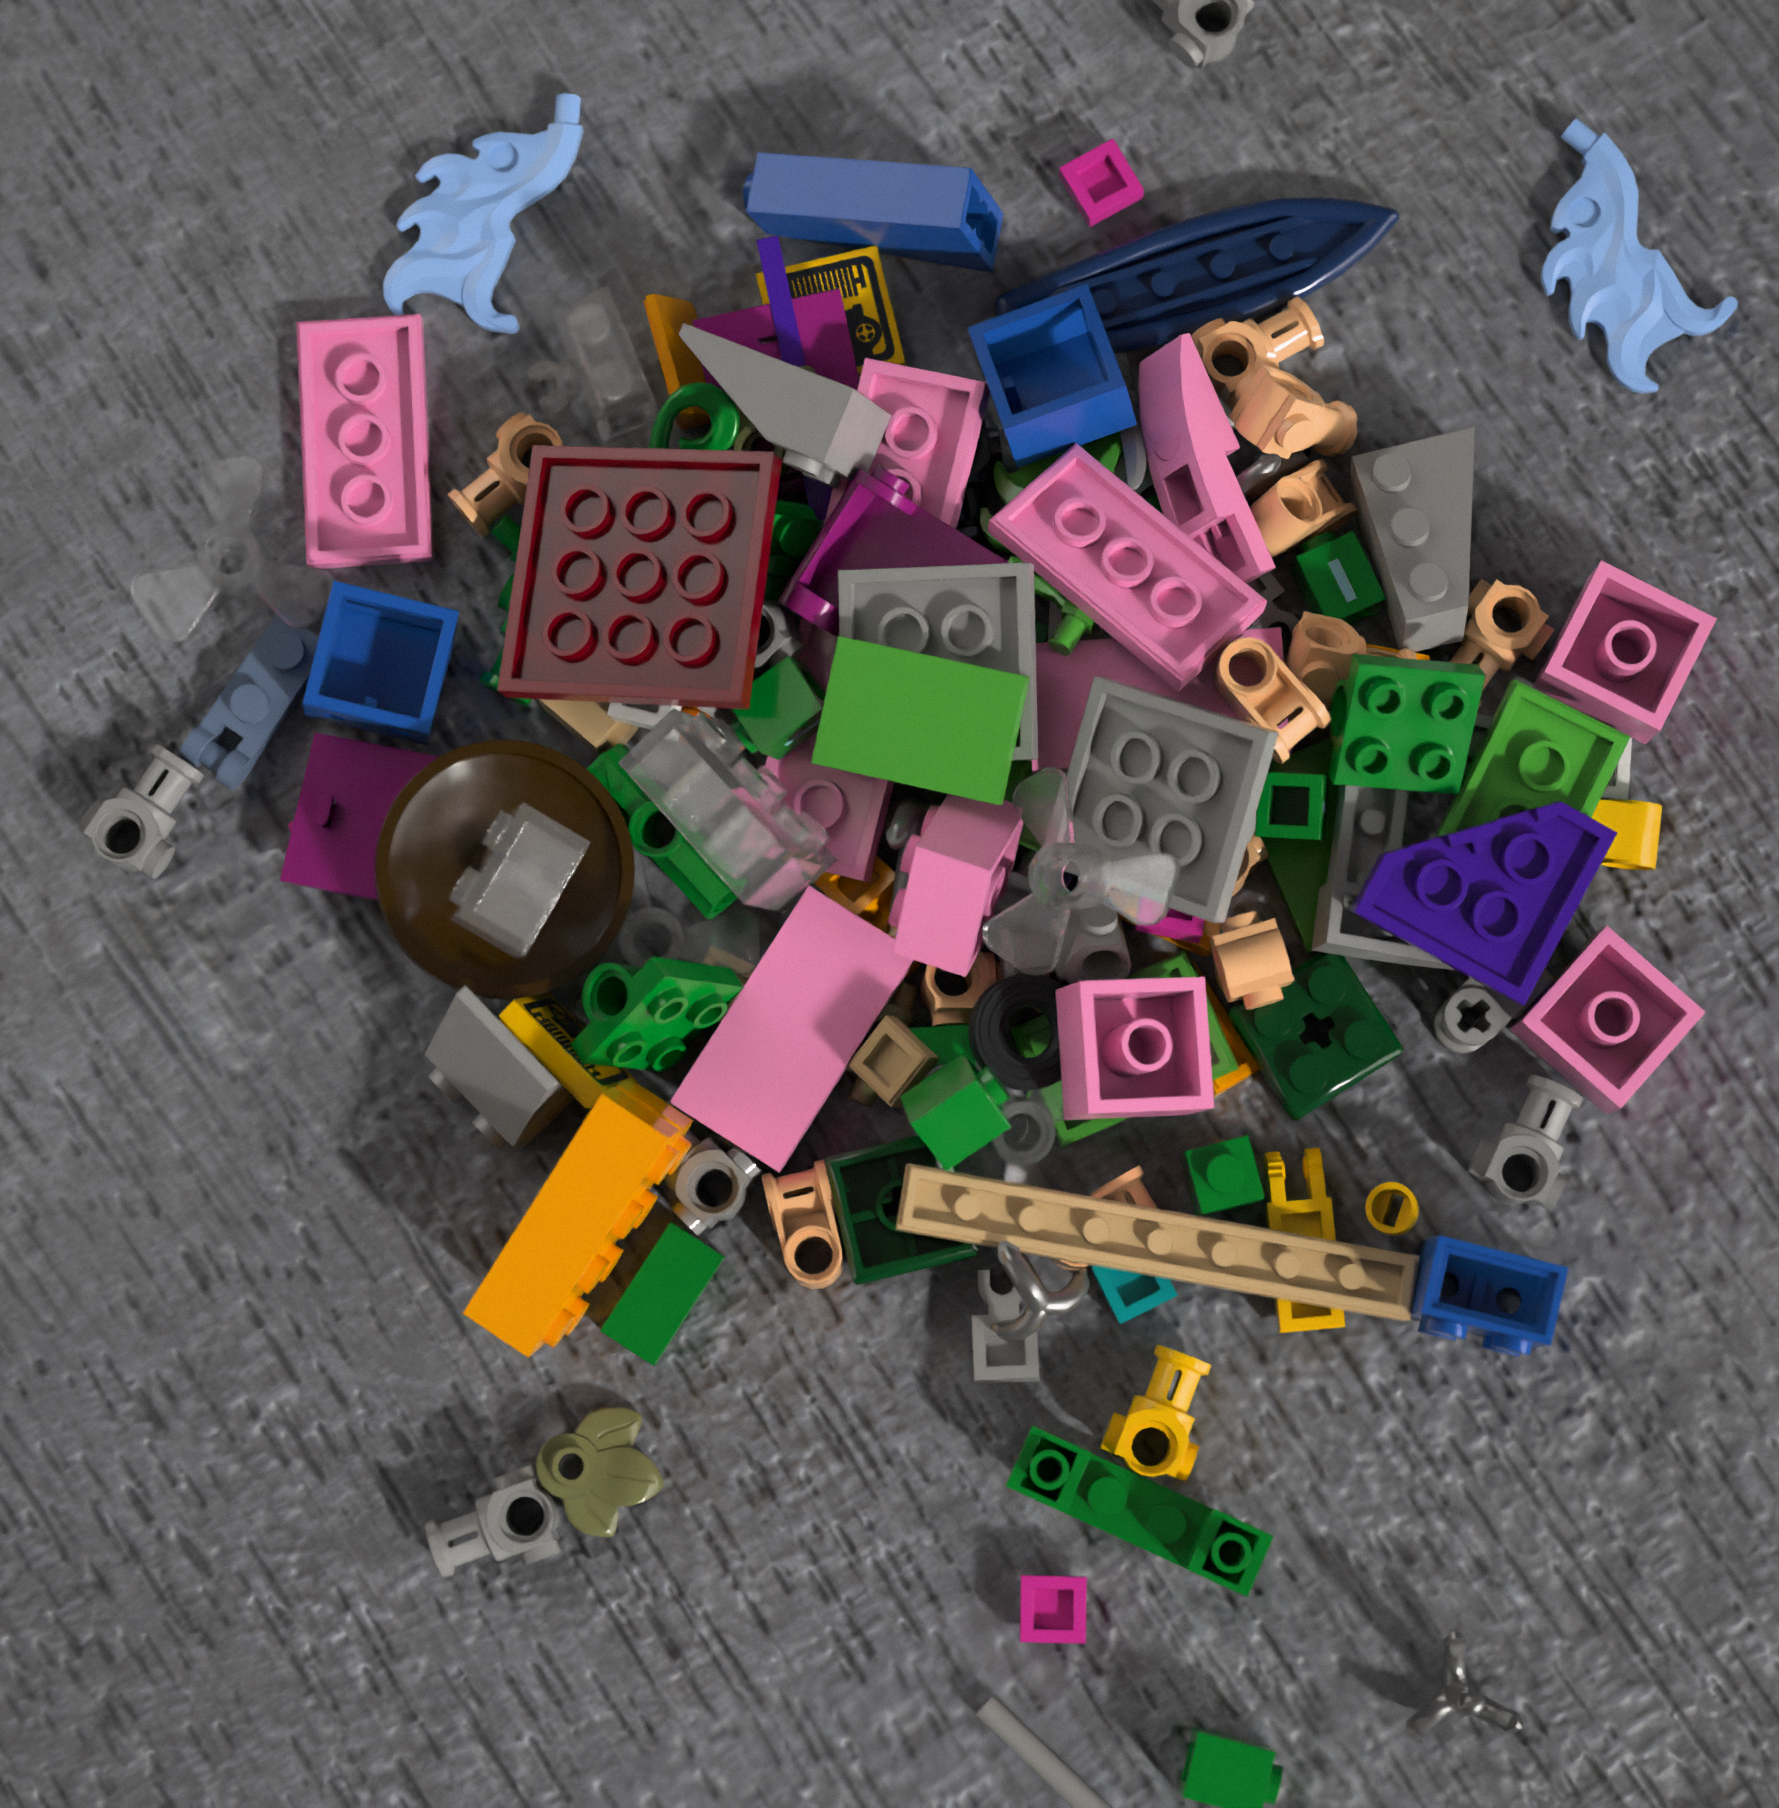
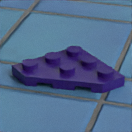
M1561 801L1551 802L1381 853L1355 899L1350 912L1513 1002L1525 1005L1615 839L1617 832Z

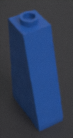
M757 152L754 173H750L747 176L743 190L746 212L766 234L857 250L877 245L878 253L993 272L1004 213L972 168Z

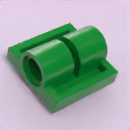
M1353 654L1348 680L1340 679L1337 682L1330 705L1332 723L1329 726L1334 747L1328 774L1332 782L1338 785L1459 795L1485 680V673L1480 666Z
M653 956L643 967L616 963L601 964L589 974L583 987L582 1003L590 1023L575 1038L571 1046L583 1064L664 1072L684 1058L687 1046L706 1027L715 1024L725 1015L728 1003L744 986L734 971L728 967Z

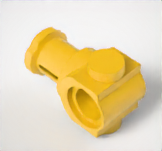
M1157 1344L1153 1354L1158 1358L1145 1395H1134L1126 1416L1113 1412L1100 1449L1120 1456L1127 1468L1137 1474L1150 1477L1165 1474L1186 1482L1199 1450L1198 1444L1189 1441V1434L1195 1418L1187 1413L1201 1375H1208L1211 1365ZM1178 1371L1179 1376L1170 1399L1167 1400V1394L1174 1375ZM1150 1427L1157 1429L1164 1435L1167 1442V1452L1163 1460L1158 1464L1145 1466L1134 1457L1132 1442L1139 1431Z

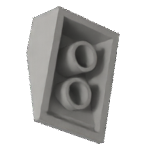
M683 323L678 334L764 438L786 452L782 460L783 463L802 471L804 476L835 489H838L841 479L851 482L859 469L868 473L892 415L851 387Z
M464 986L455 995L425 1052V1056L436 1066L428 1077L453 1103L463 1095L480 1112L472 1123L497 1149L508 1141L513 1148L520 1152L575 1098L499 1021L500 1019L471 990Z

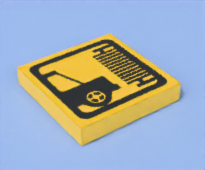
M877 245L785 267L791 298L840 288L859 379L865 358L906 366ZM763 272L756 273L762 305L768 304L770 302Z
M550 992L514 999L498 1015L501 1018L499 1021L586 1109L593 1108L602 1093L614 1086L616 1087L617 1084L630 1078L637 1082L625 1068L582 1063L571 1043L585 1028Z

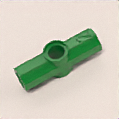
M619 743L607 752L602 753L587 768L608 790L618 805L635 849L644 856L651 857L707 919H713L719 913L728 909L744 893V889L750 880L702 829L701 822L696 813L688 807L680 805L625 744ZM669 814L675 822V836L668 845L662 847L656 839V827L661 818Z

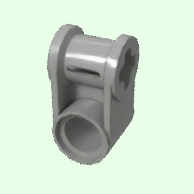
M1544 969L1526 1004L1520 1005L1468 977L1436 1012L1433 1023L1435 1036L1440 1044L1451 1052L1459 1054L1474 1052L1495 1037L1512 1018L1518 1017L1555 978ZM1470 1009L1475 1012L1478 1019L1473 1024L1474 1028L1465 1033L1460 1030L1457 1023L1462 1018L1461 1014Z

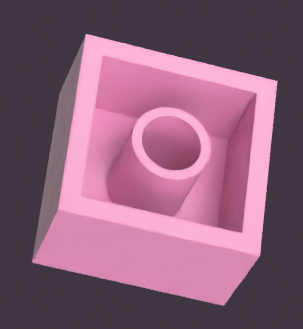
M1601 560L1587 578L1532 687L1646 745L1661 731L1717 618Z
M947 794L941 806L934 803L930 805L923 821L920 836L911 835L902 857L900 871L909 874L906 889L902 887L899 889L889 916V924L898 927L892 953L963 977L967 976L994 928L996 916H993L995 906L998 900L1001 901L1007 887L1008 877L1013 870L1027 807L1003 800V805H996Z
M1605 926L1587 941L1509 1030L1603 1113L1608 1115L1624 1106L1706 1012L1611 928Z
M1205 977L1078 981L1056 990L1064 1120L1189 1115L1214 1109Z

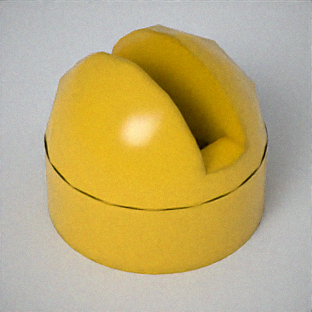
M1386 1182L1376 1186L1369 1193L1365 1204V1211L1369 1222L1377 1231L1389 1236H1398L1408 1232L1415 1225L1419 1215V1205L1409 1188L1397 1182ZM1395 1194L1404 1197L1395 1226L1391 1227L1385 1225Z

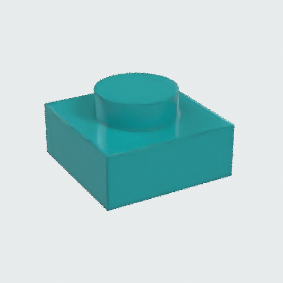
M1090 1266L1118 1325L1178 1296L1170 1279Z

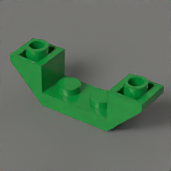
M1031 1426L1005 1485L1012 1490L1248 1597L1274 1538L1269 1533L1201 1504L1034 1426Z

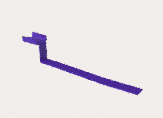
M778 235L758 239L756 241L782 361L796 367L805 366ZM803 476L809 506L813 509L819 520H825L833 488Z

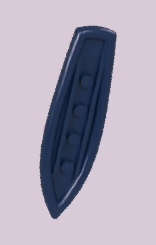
M1327 197L1276 198L1231 206L1146 233L1003 293L995 301V316L1003 315L1088 284L1114 354L1170 343L1182 334L1190 333L1192 335L1200 327L1215 319L1223 318L1226 324L1231 321L1242 323L1250 318L1255 319L1288 305L1289 300L1297 296L1301 299L1309 296L1344 274L1369 253L1398 222L1399 213L1397 210L1357 200Z

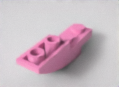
M1190 333L1182 334L1141 361L1139 365V413L1151 478L1163 515L1242 581L1249 584L1273 570L1276 566L1227 458L1228 455L1238 450L1240 445Z

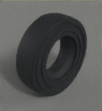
M1021 973L1003 978L988 987L975 1003L968 1026L971 1052L979 1067L984 1069L989 1066L1005 1087L1014 1090H1038L1061 1081L1056 990L1064 986L1056 980L1041 974ZM1016 1008H1035L1045 1015L1050 1024L1051 1038L1049 1044L1041 1054L1035 1057H1022L1015 1054L1004 1040L1003 1027L1005 1020Z

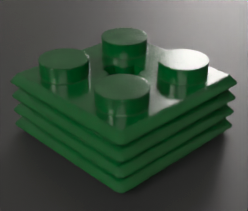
M1318 953L1291 970L1294 981L1290 985L1281 987L1284 999L1250 1010H1246L1244 1001H1242L1227 1014L1229 1021L1260 1067V1072L1289 1117L1295 1121L1394 1060L1403 1052V1046L1343 955ZM1310 1017L1314 1023L1324 1021L1328 1025L1330 1031L1324 1036L1328 1047L1321 1049L1316 1042L1305 1045L1300 1040L1299 1035L1306 1028L1302 1020L1303 1018Z
M919 1135L829 1156L825 1160L850 1272L855 1284L860 1285L973 1258L979 1252V1246L975 1244L895 1230L897 1217L885 1216L883 1206L892 1203L893 1191L902 1189L907 1164L945 1170ZM959 1163L948 1171L961 1173Z

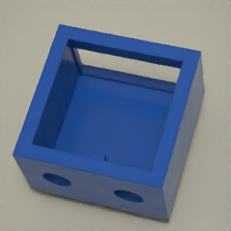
M1088 284L967 327L1017 468L1064 452L1075 443L1080 446L1137 425L1125 381Z
M333 580L302 703L305 716L429 746L459 626V611Z
M1441 1235L1421 1241L1411 1318L1420 1320L1417 1332L1451 1341H1456V1338L1465 1340L1467 1333L1483 1336L1481 1348L1519 1357L1520 1354L1530 1356L1531 1349L1535 1347L1551 1346L1569 1267ZM1445 1272L1451 1274L1457 1282L1455 1293L1448 1298L1440 1296ZM1504 1288L1513 1289L1520 1299L1518 1309L1510 1314L1502 1312L1496 1304L1497 1294Z

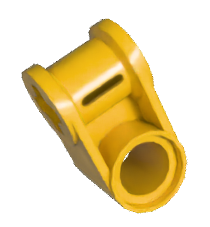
M1600 799L1591 818L1617 832L1601 865L1630 870H1655L1662 805L1637 800Z

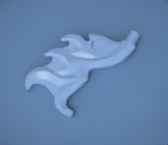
M562 93L556 96L554 123L549 124L546 131L533 135L510 132H495L483 135L473 140L475 153L479 154L475 160L460 154L447 153L433 157L423 164L415 175L416 180L424 183L436 177L440 181V185L430 196L417 200L408 207L396 224L400 232L415 225L420 228L421 232L419 240L412 249L394 261L387 271L383 282L384 299L394 315H403L404 301L420 293H432L463 306L471 321L480 328L508 334L518 332L520 328L517 318L513 315L498 313L493 308L491 302L493 290L516 242L510 230V222L517 213L553 192L569 173L576 159L584 132L582 125H579L581 103L579 96L569 93Z
M1576 118L1560 138L1584 156L1581 163L1585 167L1581 178L1562 197L1552 216L1549 230L1556 235L1563 232L1566 234L1567 239L1558 243L1547 255L1541 269L1540 282L1545 295L1549 296L1554 292L1557 279L1568 281L1571 292L1568 315L1573 335L1577 340H1582L1586 323L1590 322L1597 324L1603 330L1607 343L1606 361L1612 376L1620 385L1631 392L1641 394L1657 392L1658 384L1651 381L1645 375L1646 361L1649 355L1664 343L1682 334L1701 336L1712 333L1734 313L1738 307V301L1736 298L1728 296L1712 309L1697 307L1686 295L1675 273L1661 252L1644 248L1639 243L1636 236L1638 189L1630 165L1623 153L1605 132L1600 137Z

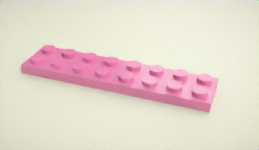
M865 358L857 391L892 415L868 474H872L876 465L886 469L910 485L903 495L904 497L954 529H957L990 394L987 383ZM841 479L838 489L833 488L825 523L851 482ZM801 617L798 630L804 635L800 642L805 645V649L797 660L808 666L826 693L838 638ZM817 733L780 760L767 756L744 852L870 883L894 782L812 764Z

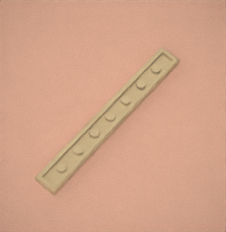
M907 1164L905 1168L895 1230L992 1248H998L999 1243L1008 1241L1016 1245L1021 1253L1403 1322L1410 1321L1419 1263V1256L914 1164Z

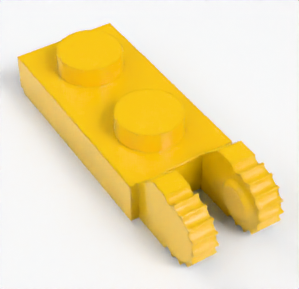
M1307 1148L1304 1151L1302 1170L1303 1176L1306 1179L1309 1199L1286 1201L1284 1184L1286 1179L1285 1165L1281 1159L1280 1152H1265L1264 1167L1269 1203L1265 1204L1267 1229L1336 1241L1332 1198L1326 1197L1320 1148ZM1275 1299L1278 1333L1345 1327L1344 1311Z

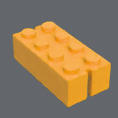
M630 1078L602 1093L462 1314L528 1358L545 1343L554 1348L564 1334L568 1336L574 1330L586 1312L589 1303L581 1298L583 1293L589 1294L598 1281L602 1283L620 1259L624 1250L615 1245L618 1238L623 1240L632 1227L637 1229L652 1209L658 1196L649 1191L654 1183L658 1185L666 1174L672 1175L689 1151L692 1142L684 1138V1135L694 1120Z

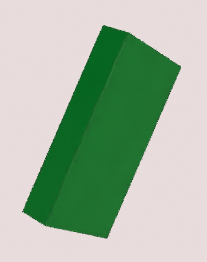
M670 1222L600 1331L651 1365L656 1366L725 1257Z

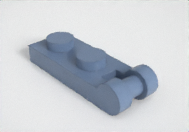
M278 611L200 725L195 727L187 736L181 746L179 757L194 767L203 764L217 773L215 777L217 782L231 791L236 790L246 779L305 693L319 636L281 611ZM227 729L242 738V741L232 752L217 744Z

